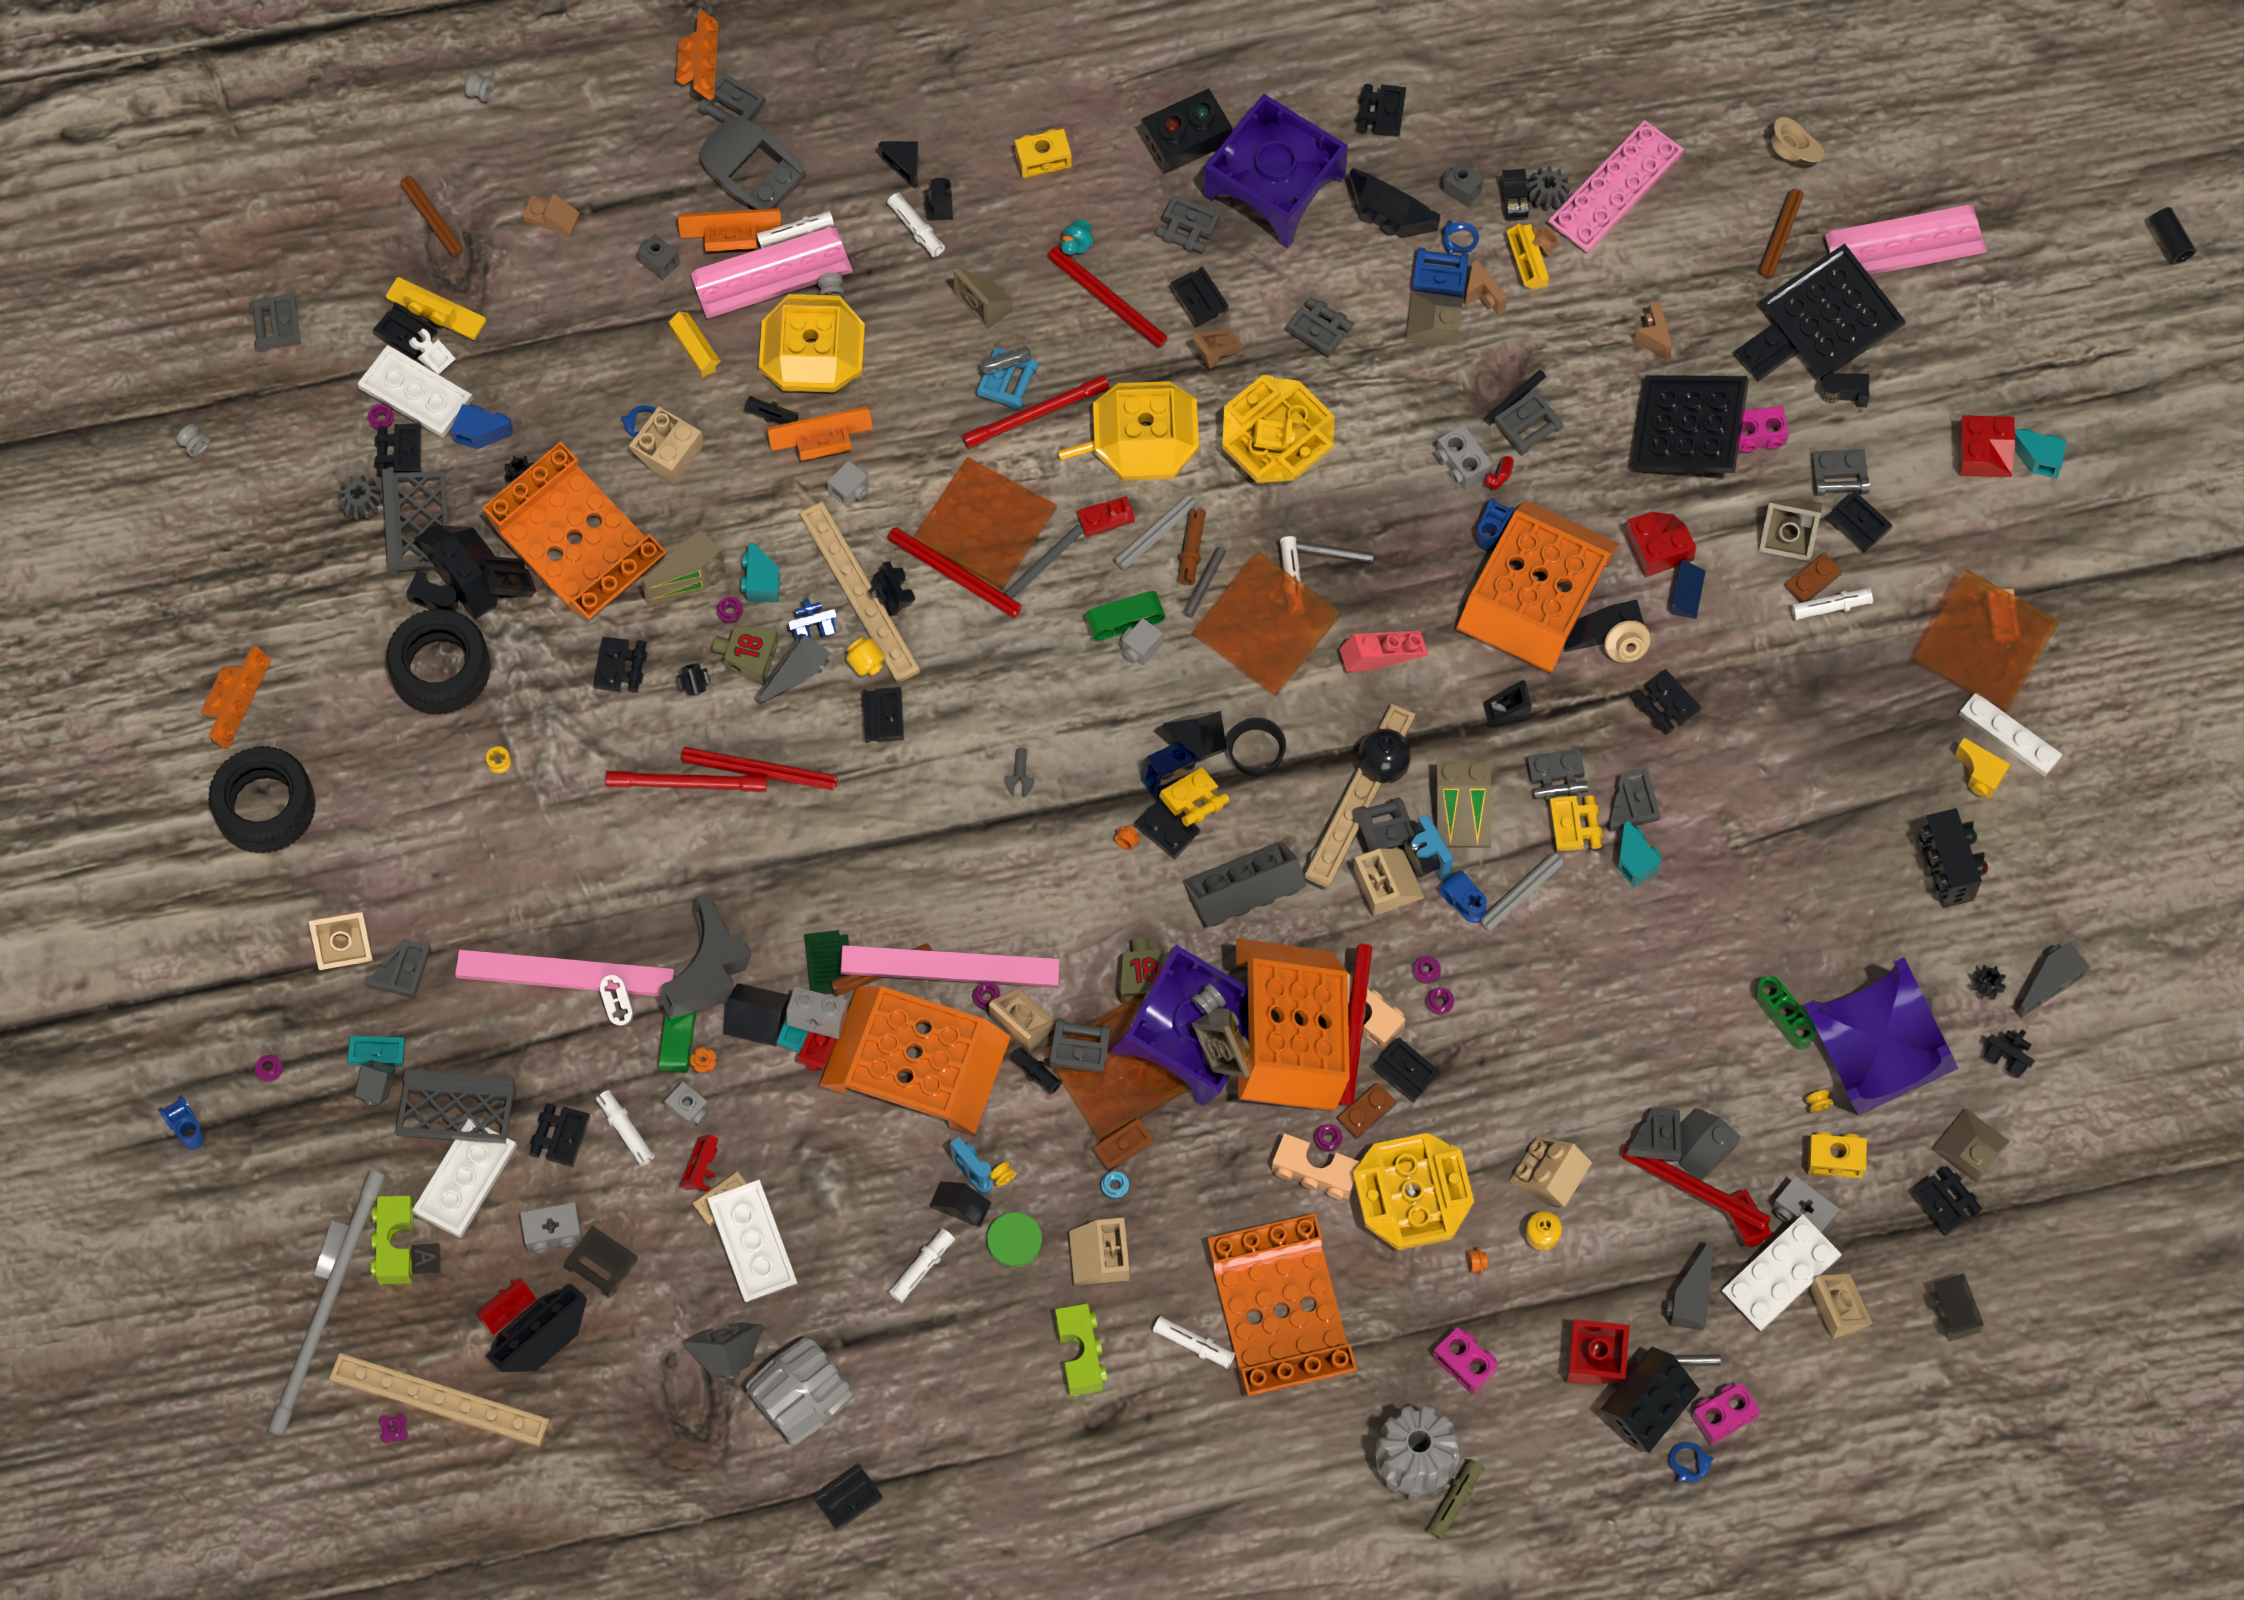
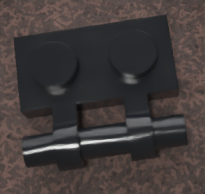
M1365 84L1363 92L1359 95L1361 106L1360 112L1356 116V122L1358 123L1357 131L1366 133L1368 125L1375 124V133L1400 136L1406 87L1381 84L1380 93L1373 92L1371 84ZM1371 105H1378L1377 113L1370 112Z
M421 423L394 424V434H388L387 427L379 426L374 444L377 447V456L374 458L377 476L381 477L382 469H387L391 466H394V473L421 472ZM390 445H394V455H387V447Z
M602 637L593 684L594 689L621 692L622 682L629 683L628 691L638 692L639 684L643 682L644 677L642 673L643 662H646L648 655L646 651L647 642L638 640L636 648L629 650V640ZM626 661L633 662L632 669L629 672L625 671Z
M1666 669L1646 683L1645 689L1649 692V695L1645 696L1640 689L1632 694V698L1637 702V707L1642 712L1646 711L1653 719L1652 723L1658 729L1661 728L1666 734H1669L1675 728L1670 723V720L1674 719L1681 726L1699 712L1701 708ZM1658 702L1664 708L1665 712L1661 713L1655 707L1654 703Z
M547 1103L544 1112H541L539 1115V1126L536 1135H532L530 1141L532 1146L529 1155L539 1158L542 1149H549L546 1156L547 1160L574 1167L591 1116L589 1113L563 1107L561 1115L557 1116L554 1115L556 1106ZM550 1126H555L556 1130L553 1138H547Z
M1948 1166L1939 1172L1945 1179L1942 1183H1940L1935 1175H1932L1911 1192L1945 1236L1968 1220L1969 1217L1963 1211L1964 1209L1968 1208L1973 1215H1977L1983 1209L1977 1202L1978 1198L1973 1192L1970 1193L1961 1183L1962 1178L1958 1173H1953ZM1949 1189H1953L1959 1196L1960 1200L1958 1202L1949 1194Z

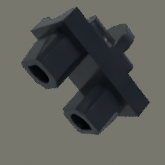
M890 561L883 562L881 570L874 574L872 579L874 586L868 592L871 598H880L881 603H885L889 615L895 616L902 608L911 606L915 596L912 590H902L901 585L906 580L903 568H893Z
M2021 1029L2018 1035L2009 1030L2004 1037L2012 1041V1045H2009L1993 1034L1988 1040L1990 1044L1984 1057L1995 1064H1998L2004 1052L2014 1057L2006 1071L2019 1078L2028 1067L2031 1068L2035 1063L2034 1059L2017 1049L2020 1046L2028 1051L2032 1045L2023 1039L2027 1033L2025 1030Z

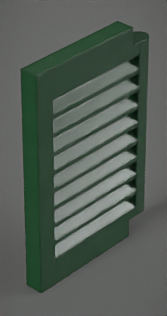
M839 930L804 934L810 991L825 995L834 994L831 982L845 976V974H841L842 946H849L848 934L840 935Z

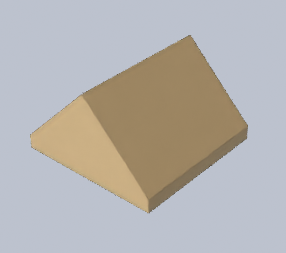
M363 910L308 920L319 970L373 961L368 923Z
M1020 988L992 1000L989 1004L990 1018L1029 1053L1056 1027V1020Z
M1851 1274L1819 1275L1815 1277L1810 1290L1832 1339L1873 1324Z

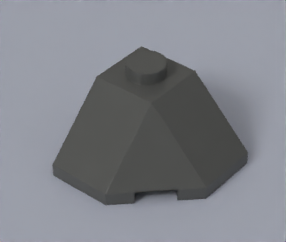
M1696 1108L1680 1124L1681 1158L1679 1165L1687 1173L1703 1181L1737 1147L1740 1135L1720 1117Z
M740 1322L731 1324L730 1329H721L716 1332L713 1329L701 1331L684 1341V1345L711 1375H721L726 1379L734 1378L740 1375V1371L750 1366L762 1332V1325Z

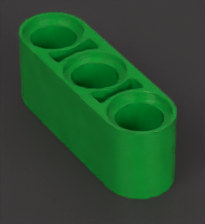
M1155 591L1141 593L1098 606L1085 614L1095 641L1122 635L1128 628H1134L1142 618L1155 625L1166 617L1158 594Z
M1763 977L1759 981L1755 993L1757 1003L1794 1048L1799 1050L1808 1048L1812 1044L1816 1032L1813 1021L1777 977ZM1770 988L1775 994L1766 995L1762 989ZM1787 1009L1792 1015L1783 1016L1779 1010ZM1804 1030L1809 1036L1800 1037L1795 1031Z
M697 1011L670 1019L666 1013L659 1061L660 1070L688 1072Z

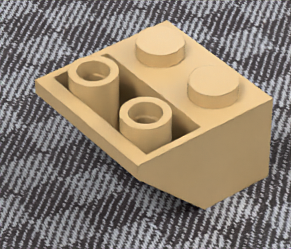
M658 406L630 443L629 448L652 472L675 485L702 449L704 443L702 431Z
M1380 848L1355 857L1353 870L1373 916L1424 898L1403 849Z
M1536 1137L1522 1162L1516 1168V1172L1510 1182L1546 1204L1566 1207L1592 1162L1574 1143Z
M1124 1218L1095 1220L1069 1231L1074 1286L1130 1281Z

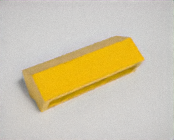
M1517 224L1506 232L1524 286L1532 290L1547 287L1549 276L1539 246L1533 244L1535 235L1532 231L1531 224Z
M679 311L669 321L670 330L703 378L716 371V366L721 361L690 314Z

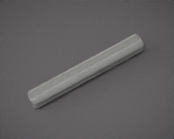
M1189 494L1185 495L1115 557V563L1121 569H1126L1184 518L1190 509L1196 507L1195 499Z
M1554 852L1481 918L1482 926L1490 931L1563 865L1562 857Z

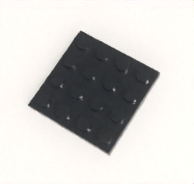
M1845 243L1760 300V305L1790 340L1793 347L1797 349V353L1820 382L1824 376L1836 372L1905 325V319Z
M1646 375L1631 463L1633 472L1735 473L1749 384L1748 377Z

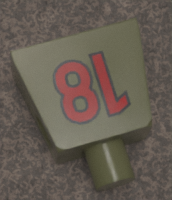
M736 626L730 639L716 636L713 651L725 654L724 662L727 670L764 685L779 643L778 632L774 629Z
M1147 938L1133 939V952L1123 953L1120 989L1121 1003L1143 1001L1157 973L1155 967L1163 957L1160 949L1149 950Z

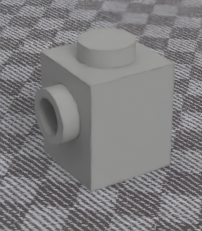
M848 460L827 481L829 494L849 508L857 499L861 500L869 490L868 473L860 465L855 466Z
M1142 618L1134 628H1128L1122 636L1123 654L1131 662H1138L1144 666L1163 645V633Z
M684 1082L664 1101L667 1111L690 1130L696 1124L698 1126L701 1125L709 1115L708 1102Z

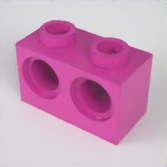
M1783 406L1745 410L1741 431L1747 430L1752 434L1745 435L1741 432L1738 451L1752 452L1756 449L1767 447L1769 449H1777L1786 445L1789 432ZM1774 427L1778 431L1772 432L1769 431L1767 428Z
M1457 1327L1434 1349L1433 1358L1474 1396L1496 1374L1498 1368L1496 1364L1497 1359L1488 1350L1485 1349L1483 1351L1476 1345L1477 1341L1471 1333L1466 1330L1463 1332ZM1459 1345L1463 1347L1465 1352L1456 1355L1451 1352L1450 1347ZM1474 1364H1479L1483 1366L1485 1371L1481 1374H1475L1471 1371L1470 1367Z
M1743 1383L1735 1387L1733 1384H1729L1718 1392V1397L1710 1400L1709 1397L1705 1398L1695 1405L1696 1409L1692 1419L1710 1446L1758 1418L1760 1409ZM1731 1400H1738L1743 1404V1408L1735 1410L1730 1406L1729 1402ZM1707 1414H1715L1719 1417L1720 1422L1712 1424L1707 1421L1705 1416Z

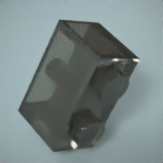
M1964 1273L1933 1282L1929 1293H1927L1930 1307L1937 1311L1939 1316L1937 1319L1938 1328L1942 1335H1946L1948 1342L1979 1333L1984 1323Z

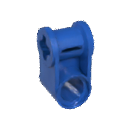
M1491 498L1478 525L1476 543L1479 548L1486 551L1495 549L1516 510L1515 507L1508 508L1497 503L1495 498ZM1489 532L1493 536H1486L1484 533Z
M1459 870L1438 887L1442 897L1468 922L1478 923L1486 914V896L1463 871Z
M182 1095L178 1096V1100L166 1108L161 1107L158 1109L170 1130H173L185 1148L189 1150L197 1149L203 1144L205 1140L204 1132ZM196 1130L192 1136H184L187 1131Z

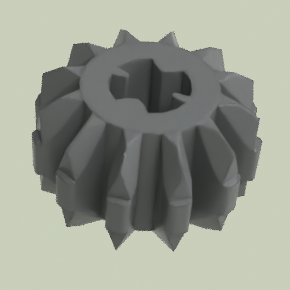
M1551 166L1547 168V171L1539 168L1537 174L1532 173L1529 183L1527 184L1528 198L1530 201H1536L1535 205L1537 208L1545 205V209L1548 211L1552 205L1558 209L1560 203L1567 201L1568 193H1570V184H1568L1567 175L1561 176L1562 172L1560 169L1553 172Z
M361 475L359 480L355 481V478L351 476V483L342 482V490L337 493L338 499H340L338 502L339 508L344 510L347 517L354 515V519L357 521L361 515L369 519V512L377 513V506L382 505L381 489L375 486V481L372 478L366 481L365 477Z

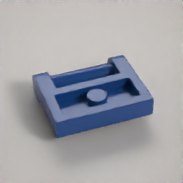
M1418 247L1413 290L1464 296L1469 254L1461 253V255L1430 252L1426 251V248ZM1424 261L1460 265V268L1424 264Z

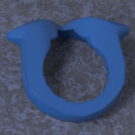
M1448 220V223L1443 228L1445 233L1443 240L1448 254L1469 253L1478 244V231L1470 223H1453L1451 220ZM1466 230L1474 236V242L1468 247H1461L1453 243L1448 234Z
M646 405L637 406L627 416H621L626 431L635 438L639 431H634L637 413L640 411L654 413L656 408Z
M1690 1442L1676 1445L1669 1456L1670 1466L1679 1475L1678 1482L1686 1481L1693 1483L1698 1481L1708 1473L1711 1462L1714 1460L1713 1457L1707 1456L1699 1445ZM1690 1448L1696 1451L1698 1454L1699 1474H1695L1676 1462L1675 1456L1681 1449Z

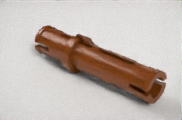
M1195 508L1189 511L1184 551L1180 554L1182 564L1178 581L1184 585H1187L1188 579L1189 585L1195 583L1197 564L1201 561L1199 550L1206 511L1200 508L1197 509V514H1195Z

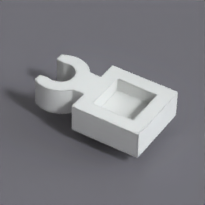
M422 329L418 332L423 339L422 343L413 337L409 340V344L412 348L422 352L418 359L424 366L439 375L456 358L439 339L432 343L428 331Z

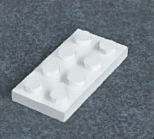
M389 345L385 347L357 383L360 390L416 423H421V426L442 438L453 426L462 404L469 405L473 400L472 394Z
M468 1119L461 1131L469 1132L476 1126ZM487 1127L484 1128L489 1134H499ZM508 1138L506 1144L455 1140L414 1206L413 1214L461 1239L516 1149V1142Z
M760 1179L707 1198L744 1303L797 1285Z
M1802 1214L1722 1291L1762 1332L1813 1284L1815 1277L1826 1272L1842 1254Z

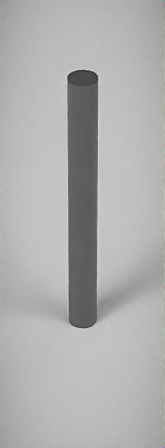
M1077 524L1012 584L1004 594L1013 599L1084 533L1083 528Z

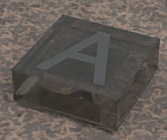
M439 1243L412 1245L413 1274L441 1273V1248Z

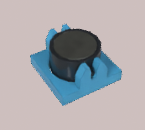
M1426 814L1418 818L1417 833L1415 836L1404 841V849L1410 865L1414 868L1415 875L1423 877L1435 871L1442 883L1451 876L1453 856L1429 815Z

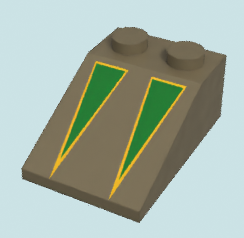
M701 530L697 531L642 579L646 602L649 605H654L707 589L711 584H717L725 573L722 550Z
M1437 761L1435 771L1436 829L1447 848H1491V761Z
M1218 1008L1192 1022L1213 1072L1245 1078L1251 1075L1252 1059L1248 1052L1250 1046L1246 1038L1240 1034L1237 1027L1239 1026V1021L1234 1012L1230 1011V1009Z

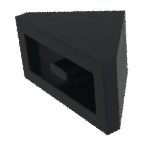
M881 141L878 144L879 157L909 185L916 188L918 186L919 163L918 141Z
M1524 680L1483 702L1488 724L1491 727L1526 721L1530 718L1532 704L1527 684Z
M942 1181L930 1204V1208L981 1228L991 1206V1202L966 1183Z

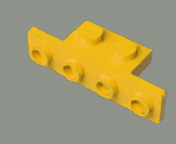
M400 277L396 278L386 294L388 301L396 302L412 313L425 317L437 325L444 326L472 340L477 338L486 323L484 316Z

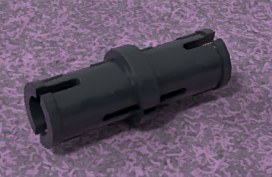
M749 396L745 405L746 412L762 416L768 422L776 421L786 424L798 421L799 418L798 412L779 407L776 402L768 403L753 396Z
M1023 1047L1018 1048L1013 1053L1011 1061L1024 1070L1027 1078L1031 1081L1035 1080L1050 1095L1060 1088L1062 1081L1046 1068L1044 1062L1036 1060Z

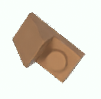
M552 194L550 201L531 195L522 218L524 222L571 236L580 212L556 194Z
M1475 260L1472 264L1465 304L1468 305L1482 296L1488 308L1492 307L1499 314L1506 309L1507 296L1479 261Z
M1660 301L1652 302L1649 305L1648 313H1645L1647 327L1636 329L1634 341L1658 356L1667 359L1670 358L1672 350L1670 336Z
M1230 328L1198 332L1193 335L1196 351L1209 369L1213 368L1220 357L1239 354L1243 349V345Z

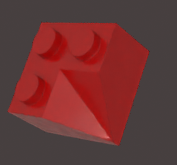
M1962 415L1958 427L1959 476L2012 477L2015 450V417Z
M1652 511L1627 520L1625 535L1645 578L1678 567L1681 560L1687 562L1694 561L1697 547L1687 525L1674 514Z
M1574 1319L1571 1328L1567 1382L1600 1385L1624 1381L1626 1378L1630 1325Z

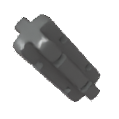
M1027 346L1017 348L1016 352L1011 350L995 355L994 359L990 357L981 361V368L984 374H990L995 372L997 368L999 371L1018 365L1019 361L1022 363L1030 361L1031 353Z

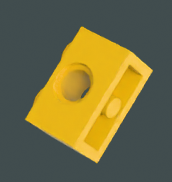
M1051 129L1042 134L1034 136L1025 135L1015 140V154L1022 178L1072 167V155L1064 129ZM1039 150H1046L1047 152H1045V153H1040V152H1038V151H1039Z
M1829 1132L1811 1134L1808 1142L1807 1174L1863 1178L1866 1171L1867 1138H1860L1857 1134H1845L1843 1136H1832ZM1834 1149L1840 1150L1844 1157L1836 1158L1830 1151Z

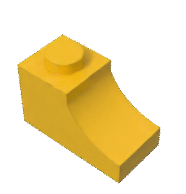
M1963 738L1955 754V757L1964 763L1969 772L1970 780L1967 786L1976 795L1987 797L1991 800L2007 775L2011 764L1966 738Z

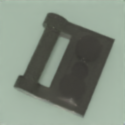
M592 1226L564 1264V1268L569 1272H576L601 1289L603 1295L610 1298L637 1262L638 1256ZM586 1256L611 1273L612 1277L609 1281L580 1262L582 1257Z

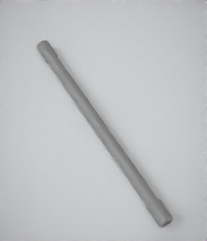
M370 1170L361 1191V1198L281 1401L276 1407L267 1431L273 1434L283 1436L291 1418L298 1393L372 1205L384 1181L385 1175L377 1171Z

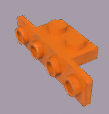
M700 11L697 14V31L678 42L676 80L684 85L694 79L693 88L708 100H712L715 97L718 22L704 11Z
M779 208L678 215L680 238L705 237V251L722 252L724 250L757 248L756 233L782 226Z
M865 406L768 427L767 431L772 451L797 446L800 459L803 461L852 450L849 434L872 430L873 426L869 407Z
M257 646L251 647L241 668L222 666L201 709V712L207 717L216 718L209 733V738L223 749L230 747L271 662V658Z

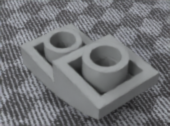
M331 1219L314 1275L329 1279L348 1231V1224Z

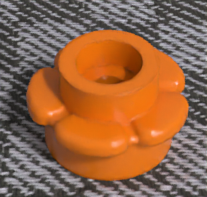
M1131 826L1117 828L1118 832L1114 839L1119 846L1132 850L1136 844L1139 845L1140 838L1136 829Z
M705 1047L697 1048L694 1054L690 1056V1065L698 1073H708L716 1066V1054L713 1050H707ZM702 1058H705L706 1061H705V1062H701V1059H702Z
M1476 1247V1250L1468 1251L1467 1261L1470 1273L1478 1272V1274H1482L1483 1269L1488 1268L1486 1252H1481L1479 1247Z

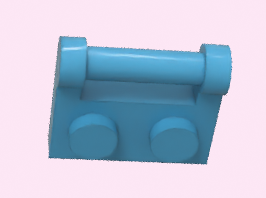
M995 347L991 359H994L995 355L1008 351ZM1033 359L1024 363L1019 361L1018 365L999 371L997 368L993 373L984 374L977 389V395L1005 404L1011 409L1020 410L1023 405V395L1032 374L1036 373L1039 364ZM1016 367H1021L1023 371L1013 395L1006 393Z
M960 1137L956 1138L950 1143L953 1163L980 1194L989 1193L992 1190V1181L989 1178L991 1174L990 1165L976 1158L977 1152L968 1141L964 1143Z

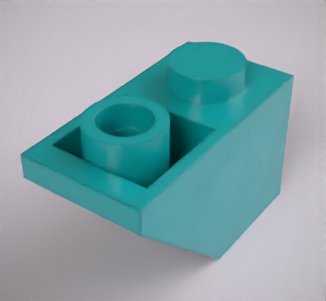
M2015 429V451L2030 472L2057 479L2062 467L2067 440L2053 434H2038L2030 429Z
M749 543L748 552L743 553V568H747V576H742V592H746L747 601L779 602V567L755 543Z
M1628 820L1624 823L1618 870L1632 887L1636 888L1660 871L1662 857L1654 846L1650 847L1644 840L1645 836L1641 829L1637 826L1634 827Z

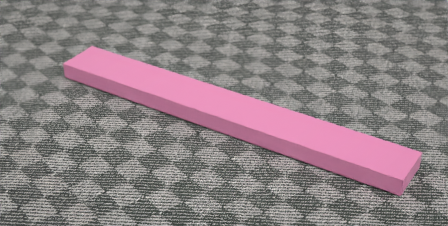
M842 946L841 974L1058 988L1059 959Z
M459 950L455 973L456 978L592 991H600L601 981L608 975H615L623 979L628 994L659 996L663 984L674 979L675 975L674 969L468 950ZM610 980V985L606 987V991L616 993V989L620 988V984Z

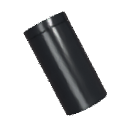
M2171 207L2161 209L2151 216L2149 222L2174 264L2185 262L2194 256L2197 250Z

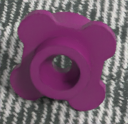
M398 1414L396 1417L389 1418L383 1416L380 1418L379 1425L382 1427L380 1438L382 1442L405 1441L408 1438V1432L405 1427L407 1418L405 1415ZM393 1426L396 1427V1430H395V1431H392V1430H391V1428H392Z

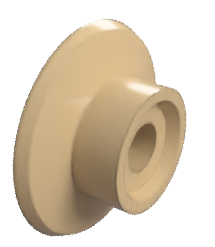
M1624 621L1615 625L1608 632L1604 644L1605 651L1614 661L1620 663L1633 662L1646 653L1650 646L1651 636L1644 624L1638 621Z

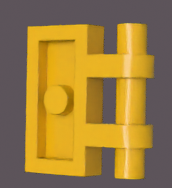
M1203 767L1163 789L1159 795L1175 816L1183 811L1186 815L1182 817V822L1187 827L1193 823H1200L1211 812L1217 813L1222 810L1223 805L1230 801L1226 793L1219 796L1213 795L1217 791L1218 785ZM1200 801H1203L1205 803L1200 807L1195 806V804H1197Z
M1577 796L1550 798L1549 804L1556 852L1581 850L1584 847L1583 839L1590 840L1592 849L1602 847L1601 838L1603 837V832L1598 823L1600 812L1599 806L1595 803L1594 796L1584 797L1585 805L1579 806ZM1580 817L1587 818L1588 827L1581 828Z

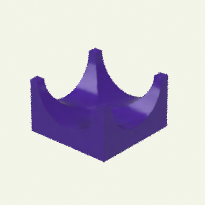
M1263 93L1205 165L1204 197L1213 202L1218 194H1228L1248 203L1267 219L1278 236L1279 244L1288 249L1294 240L1296 229L1305 210L1318 191L1330 179L1333 178L1340 183L1346 176L1348 145Z
M1175 945L1159 960L1155 967L1157 973L1147 994L1129 1024L1114 1042L1110 1051L1118 1056L1128 1054L1142 1057L1168 1069L1191 1087L1196 1096L1194 1101L1204 1106L1221 1093L1230 1075L1212 1071L1192 1025L1193 1021L1205 1015L1195 1005L1192 997L1195 994H1201L1204 991V987L1208 983L1211 984L1226 1001V1005L1222 1008L1230 1009V1011L1234 1012L1239 1021V1026L1237 1027L1241 1036H1244L1249 1041L1248 987L1185 949Z
M1905 957L1895 961L1892 970L1882 979L1855 994L1830 1002H1816L1813 1000L1804 1004L1858 1115L1959 1069Z

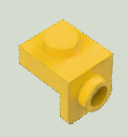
M1258 418L1255 423L1254 447L1284 452L1288 445L1294 441L1295 428H1292V419L1287 418L1284 423Z

